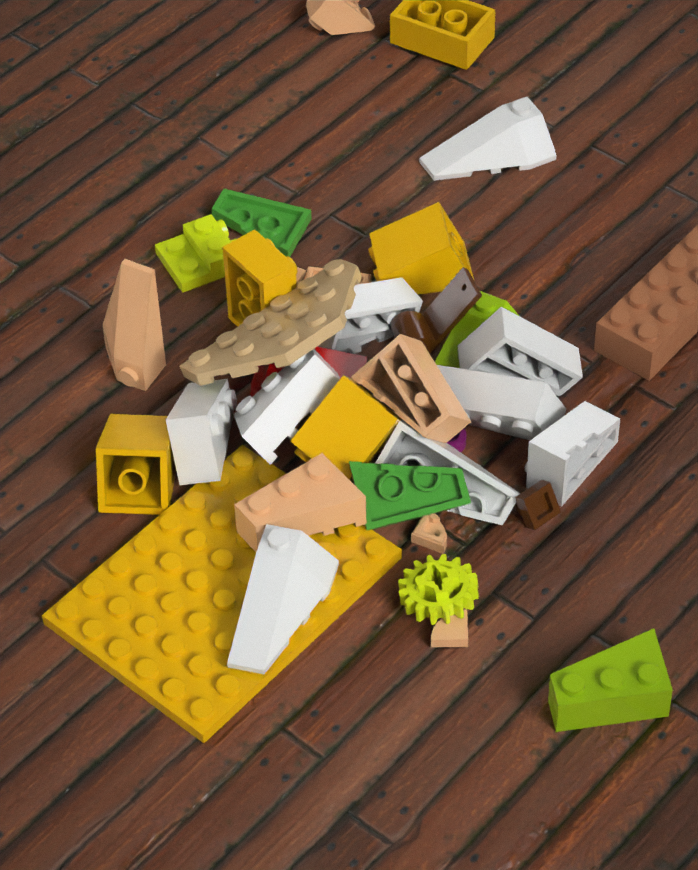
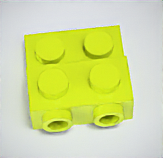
M210 214L183 224L184 234L155 244L156 255L182 293L225 277L222 247L236 240V238L230 240L225 222L222 219L216 221L213 215Z

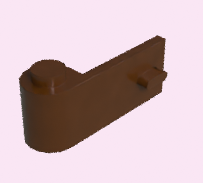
M463 267L423 314L416 311H404L395 316L390 323V330L394 338L402 334L420 340L429 354H431L482 297L469 270Z

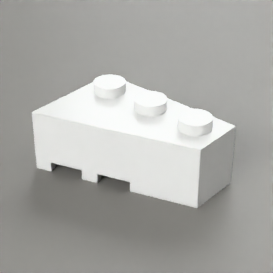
M315 349L291 365L286 366L279 373H272L264 380L260 391L253 397L247 396L236 408L237 412L234 414L241 436L271 465L278 457L273 451L286 437L291 440L296 435L298 430L295 426L307 414L310 413L312 415L340 380L338 373Z
M228 379L214 380L213 383L201 386L196 383H188L166 418L179 485L221 480L233 414L237 408L236 394L234 390H230Z
M584 401L529 441L528 461L525 465V472H527L526 488H530L540 480L549 481L558 505L562 507L618 442L620 418Z

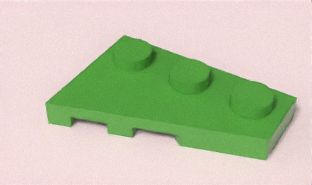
M223 189L212 207V215L215 220L222 219L226 226L242 235L255 229L265 239H270L282 254L291 257L312 219L311 209L228 189Z
M349 461L355 486L366 496L367 524L365 525L367 530H374L471 504L462 468L405 466Z

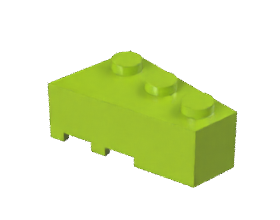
M653 628L550 674L548 703L556 732L669 717L673 689L655 629Z

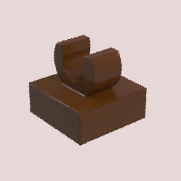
M540 480L515 497L517 501L515 508L517 513L522 515L526 528L536 530L561 513L549 481Z

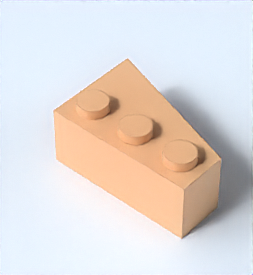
M399 334L351 376L354 381L362 384L373 393L375 398L394 410L397 416L424 438L447 443L471 423L468 415L420 340Z
M323 453L234 504L237 533L255 552H257L266 524L301 530L308 536L322 532L323 536L334 533V528L352 523L356 527L367 524L366 496Z

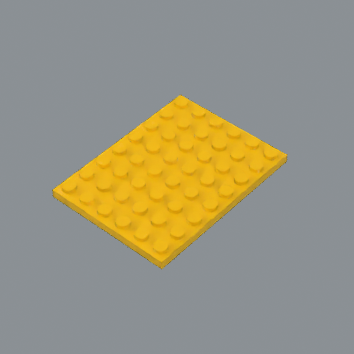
M241 445L224 460L220 481L195 484L42 615L43 624L191 735L205 743L401 560L402 549L372 529L367 530L366 525L356 527L354 523L334 528V533L323 536L322 532L309 535L310 538L339 560V566L329 595L323 602H318L310 612L309 620L304 626L300 625L289 638L288 646L264 675L228 668L227 662L256 555L251 546L237 533L234 504L286 474L273 464L270 465L264 458L244 445Z

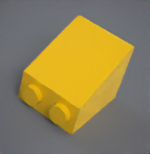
M439 202L369 233L372 247L368 248L372 261L377 266V269L373 270L376 281L402 277L417 294L442 292L463 267L469 270L474 280L465 242Z
M343 375L291 439V442L298 447L294 453L305 462L323 453L353 483L354 480L349 461L372 463L382 452L397 424L402 419L359 383Z
M109 415L96 446L98 512L160 515L170 507L176 466L166 425V418L168 416Z

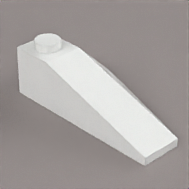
M524 97L499 106L420 157L419 163L435 181L470 177L473 171L490 170L491 174L501 173V168L518 166L519 171L530 170L556 160L557 155L543 114L528 97Z
M404 420L399 421L375 464L462 468L471 504L447 511L499 525L505 523L517 502L515 497L520 494L448 443L424 438Z
M266 524L255 555L227 662L228 668L264 675L288 646L289 638L300 625L304 626L309 620L310 612L318 602H323L329 595L339 566V560L303 531Z

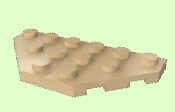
M342 259L327 263L322 271L313 277L300 281L297 288L286 295L276 297L271 301L270 306L259 313L249 315L244 319L243 324L232 331L219 335L216 342L207 348L192 353L189 356V360L179 366L184 377L201 386L213 383L215 380L214 376L230 373L231 378L258 373V366L275 363L276 368L291 365L345 328L347 322L345 312L351 309L356 296L354 286L360 284L362 278L358 266Z

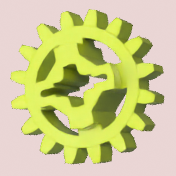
M442 554L439 560H434L431 555H428L426 563L422 564L420 561L415 560L413 561L414 570L406 568L403 570L404 578L398 581L400 604L405 605L407 615L416 613V620L418 622L428 617L430 618L431 625H435L439 618H443L444 622L449 624L451 622L450 616L455 615L462 619L464 618V608L468 610L474 609V600L479 598L477 574L472 573L469 563L461 566L460 557L447 561L446 554Z

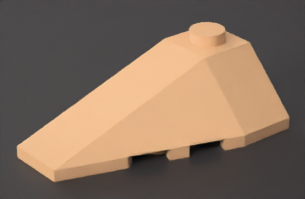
M307 0L308 21L319 31L324 29L330 35L372 31L375 28L369 10L365 7L362 9L359 7L358 2L360 0Z
M124 259L120 265L102 325L104 340L117 381L146 391L166 366L155 269Z

